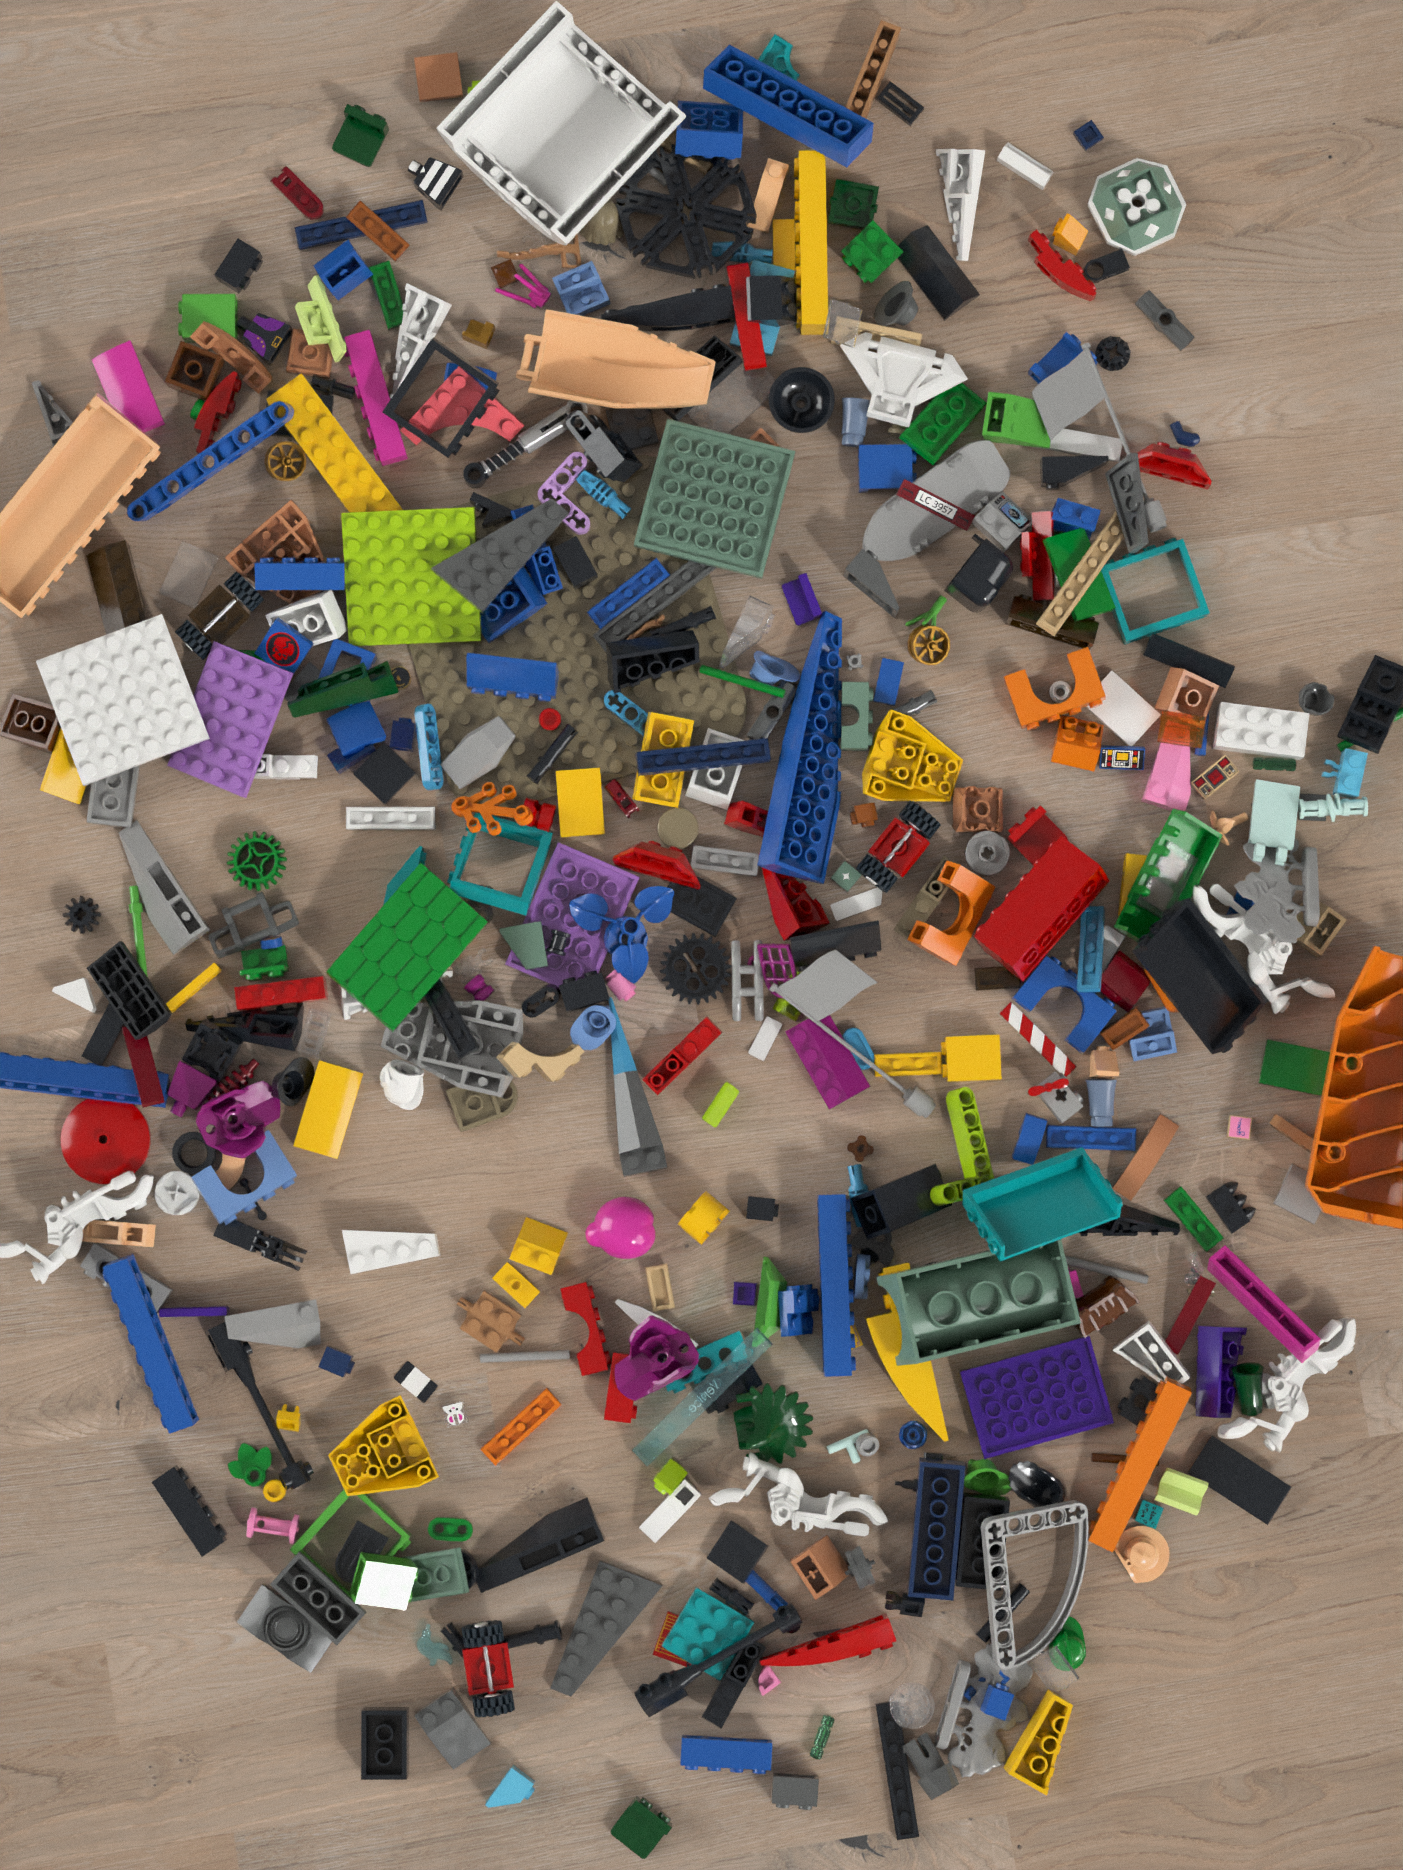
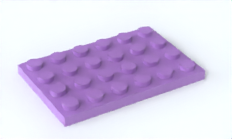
M214 641L193 695L210 739L173 752L167 766L246 798L293 673Z
M558 842L523 924L541 921L545 948L550 946L553 935L551 933L552 929L571 934L570 938L567 939L564 950L566 955L560 956L546 951L548 967L526 970L511 949L505 965L549 984H554L558 988L559 985L563 984L562 980L571 977L579 980L585 978V973L597 970L598 974L608 952L604 943V934L610 922L602 920L600 929L596 931L585 930L574 921L570 913L569 902L585 894H598L605 899L608 905V911L604 916L613 919L622 917L640 877Z

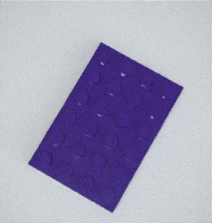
M1089 1335L1086 1338L1081 1337L960 1371L984 1459L1114 1423Z

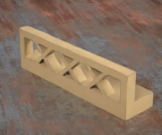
M836 316L831 344L840 346L854 337L867 332L872 334L871 340L880 342L882 336L920 346L922 334ZM868 349V351L877 353V350Z

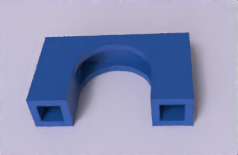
M1046 955L1012 999L1025 1010L1031 1012L1043 995L1051 988L1066 987L1074 991L1081 1000L1082 1015L1079 1022L1065 1038V1041L1082 1054L1116 1013V1010L1113 1008L1115 1004L1106 997L1101 999L1096 995V992H1078V975L1070 969L1067 972L1060 967L1062 963L1054 956L1049 958Z

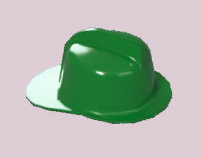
M1068 1616L1062 1629L1049 1644L1053 1663L1063 1670L1078 1668L1086 1657L1083 1630L1078 1621Z

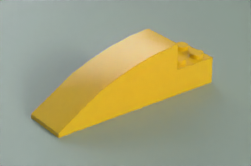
M908 1262L882 1267L881 1273H878V1276L910 1269V1265ZM885 1289L886 1295H882L885 1309H890V1312L864 1317L873 1345L889 1377L905 1401L943 1441H949L931 1361L900 1366L896 1364L895 1357L900 1353L902 1346L901 1324L894 1301Z

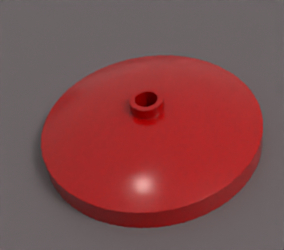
M86 1099L69 1113L61 1131V1149L68 1166L81 1178L97 1184H109L111 1179L129 1170L135 1174L145 1163L151 1146V1132L144 1114L137 1106L129 1103ZM105 1135L107 1136V1142L102 1144L100 1142L102 1140L101 1136Z

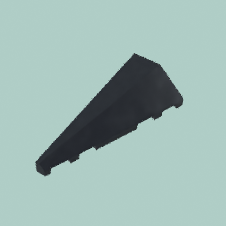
M297 1003V1007L284 1008L283 1005L276 1006V1010L262 1011L259 1008L227 1013V1017L214 1018L211 1015L207 1016V1020L244 1042L295 1051L302 1036L304 1004ZM187 1019L185 1023L187 1031L196 1032L200 1023L204 1020L192 1021V1019Z
M1123 1205L1119 1218L1079 1233L1081 1236H1087L1088 1233H1102L1103 1236H1137L1138 1232H1150L1152 1236L1158 1235V1232H1173V1235H1178L1180 1224Z

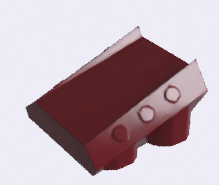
M1119 950L1102 973L1101 992L1099 993L1107 996L1120 1008L1129 1012L1151 981L1141 966Z

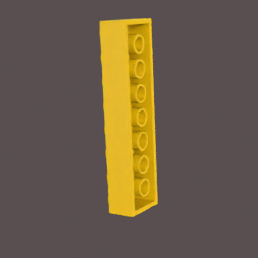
M815 150L799 151L798 158H794V178H798L794 181V199H798V201H795L794 220L799 221V223H795V242H799V244H796L795 264H799V266H796L795 280L796 285H800V288H796V307H800V309H797L796 328L801 329V335H827L825 155Z
M302 373L266 399L269 406L274 402L281 401L289 403L293 407L294 416L284 426L348 512L403 510ZM284 406L278 409V416L280 418L286 414Z

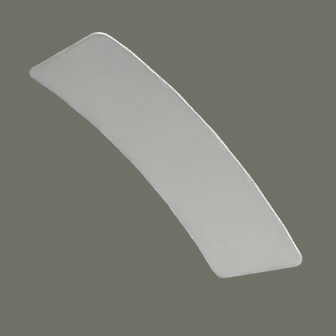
M767 1016L748 1053L764 1061L782 1023Z

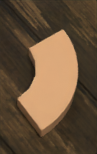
M222 1155V1163L216 1174L224 1187L229 1191L241 1178L246 1157L237 1158Z

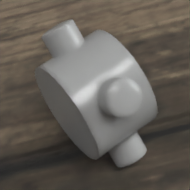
M860 653L852 656L847 655L846 659L848 660V669L850 671L863 668L864 665L861 664L860 657L862 655Z

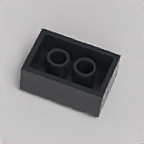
M364 1707L361 1710V1780H407L409 1776V1707Z

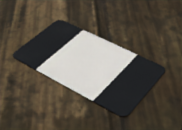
M409 1361L394 1376L398 1383L423 1403L428 1400L438 1387L436 1383Z

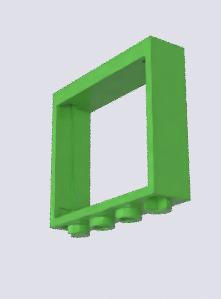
M343 1489L290 1548V1551L294 1555H297L299 1551L302 1552L349 1595L350 1591L303 1549L350 1497L346 1495ZM368 1494L357 1495L401 1535V1538L385 1556L394 1557L398 1550L403 1552L411 1543L409 1538L412 1534Z

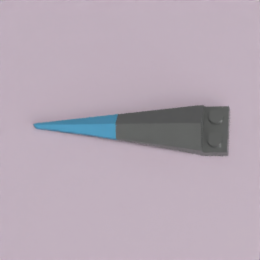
M609 997V1007L616 1018V1027L611 1033L618 1146L623 1176L628 1177L666 1169L668 1167L663 1144L612 998Z

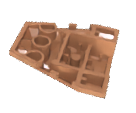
M292 499L225 557L243 577H247L255 582V562L260 561L261 557H272L273 561H282L283 557H295L296 561H304L306 557H317L318 561H325L306 515ZM323 590L269 591L291 604L313 594L320 593Z

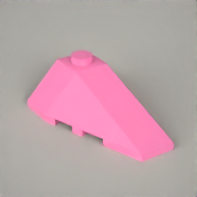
M1168 717L1141 802L1172 811L1173 808L1185 811L1191 794L1190 726L1187 723Z

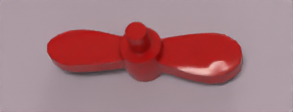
M1061 1078L1053 1083L1047 1082L1043 1086H1033L1028 1090V1095L1037 1096L1045 1091L1051 1092L1053 1089L1065 1088L1068 1086L1069 1081L1066 1078Z

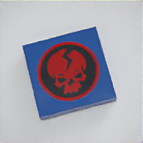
M278 617L256 649L255 654L267 663L292 672L294 675L314 643Z

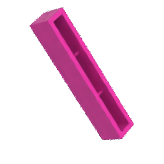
M370 330L345 336V357L350 356L352 362L348 367L351 377H356L358 385L354 387L358 399L362 398L364 406L360 407L364 420L368 419L370 427H367V432L370 440H375L376 448H373L376 461L380 460L382 466L408 459L398 423L382 413L391 399Z
M1223 1246L1209 1258L1207 1270L1301 1363L1319 1349L1321 1339L1226 1246Z

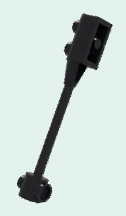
M225 1322L207 1330L205 1333L224 1371L227 1372L234 1369L242 1383L248 1388L287 1465L286 1468L282 1469V1473L278 1474L283 1487L286 1490L290 1488L293 1490L312 1480L310 1475L314 1474L310 1463L308 1461L303 1463L302 1460L294 1461L255 1383L256 1380L249 1356L253 1351L247 1341L242 1343L241 1340L228 1339Z
M793 1603L787 1606H780L777 1612L772 1614L775 1621L699 1664L672 1670L669 1673H661L658 1679L653 1682L642 1684L634 1694L643 1711L648 1717H651L688 1696L685 1687L701 1675V1672L777 1629H780L783 1634L786 1632L790 1634L797 1632L803 1621Z

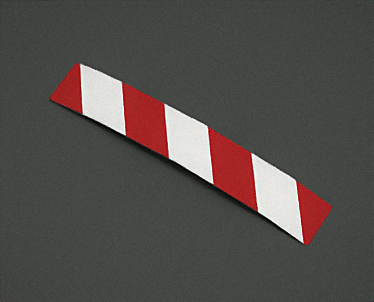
M1012 1002L1000 1012V1015L1059 1073L1062 1072L1067 1077L1076 1068L1069 1058Z

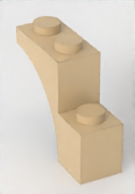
M511 1042L496 1058L513 1077L527 1076L532 1071L533 1066L546 1081L557 1082L565 1075L564 1071L569 1066H574L580 1061V1055L584 1050L579 1045L571 1044L568 1048L557 1054L539 1056L529 1052L519 1043Z

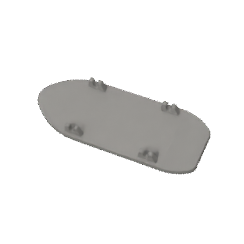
M978 440L963 446L912 483L974 514L1003 491L1010 478V470L991 441ZM895 494L883 503L872 516L864 533L862 548L866 552L868 550L872 551L878 557L877 560H901L921 552L956 527V525Z

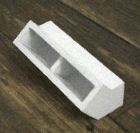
M1009 142L1003 147L997 158V162L1041 190L1044 189L1053 174L1052 170Z

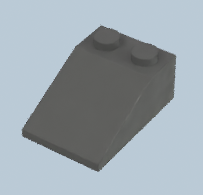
M861 549L845 568L844 577L895 618L899 611V605L883 569L877 561L878 557L870 550L866 552L864 549Z
M454 1687L418 1710L414 1715L426 1735L453 1770L491 1744Z

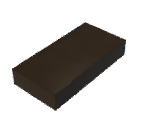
M1004 966L974 968L976 991L1021 987L1020 979Z

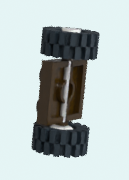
M237 571L224 583L235 596L232 597L219 584L188 615L200 629L198 630L191 622L186 620L175 631L184 641L185 645L202 660L209 655L212 643L205 637L206 635L213 641L224 644L251 617L239 604L240 601L252 612L264 600L255 588Z

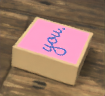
M1229 1115L1227 1137L1250 1140L1252 1118Z

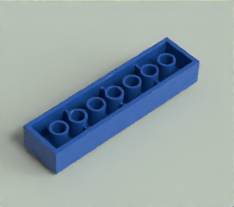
M730 44L704 69L703 89L846 168L872 142L873 122Z
M846 1194L817 1195L823 1375L825 1377L852 1376V1371H856V1358L851 1356V1348H855V1334H850V1325H854V1312L850 1311L849 1303L854 1302L853 1289H849V1280H853L852 1266H848V1257H852V1245L847 1244V1235H851V1221H846V1212H850V1199H846Z

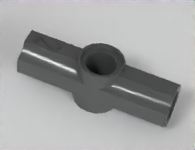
M1150 290L1144 293L1135 303L1154 324L1155 329L1163 333L1180 351L1195 338L1176 318L1175 313L1171 309L1166 308ZM1163 316L1169 318L1170 324H1162L1159 318Z
M784 680L780 682L778 687L786 690L784 698L771 696L746 735L750 740L766 739L769 737L795 696L797 689L792 684ZM774 708L777 710L778 716L771 718L767 715L766 711Z

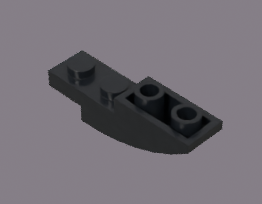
M754 1642L736 1653L701 1718L720 1729L723 1727L743 1688H745L766 1649L765 1646Z

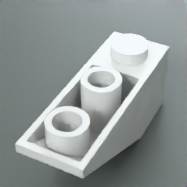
M684 1478L674 1492L665 1498L639 1528L656 1543L701 1496V1492Z

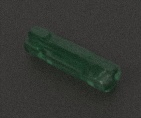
M1255 757L1252 761V767L1254 770L1265 768V770L1283 771L1286 769V771H1295L1296 760Z
M823 1715L821 1720L822 1726H819L814 1740L815 1746L812 1747L810 1752L812 1758L822 1759L823 1748L826 1747L831 1733L830 1728L833 1727L835 1721L832 1716Z

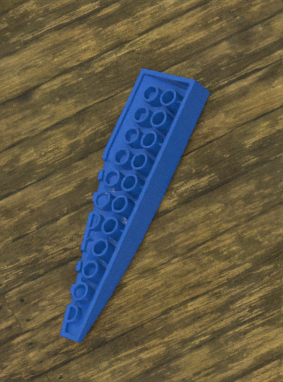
M827 611L822 612L794 696L780 752L757 866L775 873L819 884H824L841 801V792L838 791V781H841V771H838V759L841 758L838 738H841V701H839V690H842V681H839V668H842V659L839 656V648L842 647V618Z

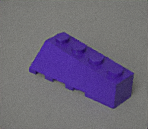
M1198 1326L1196 1416L1231 1418L1236 1389L1233 1387L1235 1379L1232 1368L1237 1365L1238 1356L1243 1354L1244 1346L1241 1345L1242 1335L1246 1336L1247 1328Z

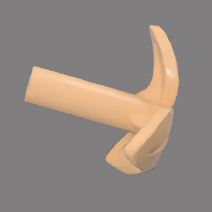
M1214 810L1211 811L1210 815L1211 827L1223 835L1220 841L1227 846L1229 842L1224 834L1229 832L1232 827L1248 821V815L1245 812L1232 818H1220L1218 820Z

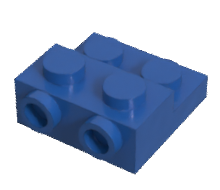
M812 1284L787 1286V1291H778L781 1337L813 1334L814 1322L812 1311H819L820 1299L818 1289H812Z

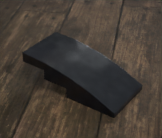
M1377 655L1374 656L1338 732V738L1379 754L1403 703V666Z
M1214 1436L1210 1437L1188 1472L1192 1477L1208 1482L1209 1488L1267 1525L1292 1488Z

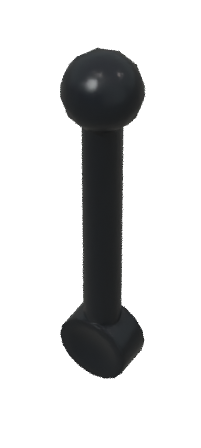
M242 1178L240 1185L245 1188L248 1194L251 1193L248 1180ZM256 1202L255 1208L258 1212V1218L265 1220L267 1213L262 1211L258 1202Z

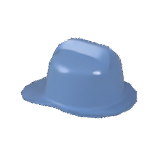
M762 651L754 653L755 662L749 673L753 679L769 685H774L781 679L790 682L800 679L799 671L789 662L770 656Z
M597 1004L586 1008L571 1027L570 1036L572 1042L579 1045L583 1050H593L602 1045L616 1027V1018L610 1007Z

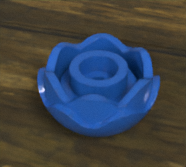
M909 1421L901 1427L899 1439L908 1449H917L925 1444L927 1430L920 1422Z

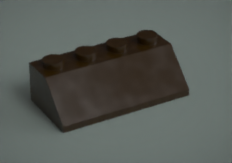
M126 540L102 546L86 555L106 635L147 620L148 616L130 545Z
M1022 594L1019 597L1014 596L1006 625L1082 649L1088 647L1090 650L1093 646L1099 622L1095 621L1094 617L1074 622L1072 614H1070L1056 635L1052 636L1036 625L1050 603L1040 601V603L1033 602L1031 597Z

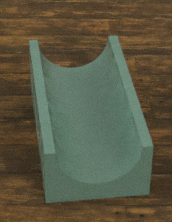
M1061 1239L1003 1261H999L995 1254L987 1250L877 1276L878 1286H882L888 1291L894 1301L900 1319L902 1346L900 1353L895 1357L897 1366L927 1362L1081 1323Z

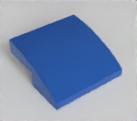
M370 700L348 707L327 718V723L343 756L362 752L365 746L382 742L386 739V734Z

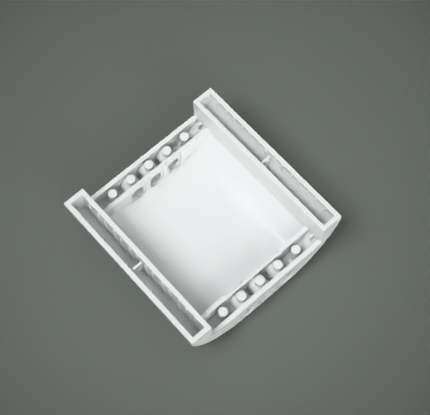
M555 1L436 129L469 169L517 213L553 241L567 245L686 118V115L671 101L665 105L582 32L574 24L573 15Z

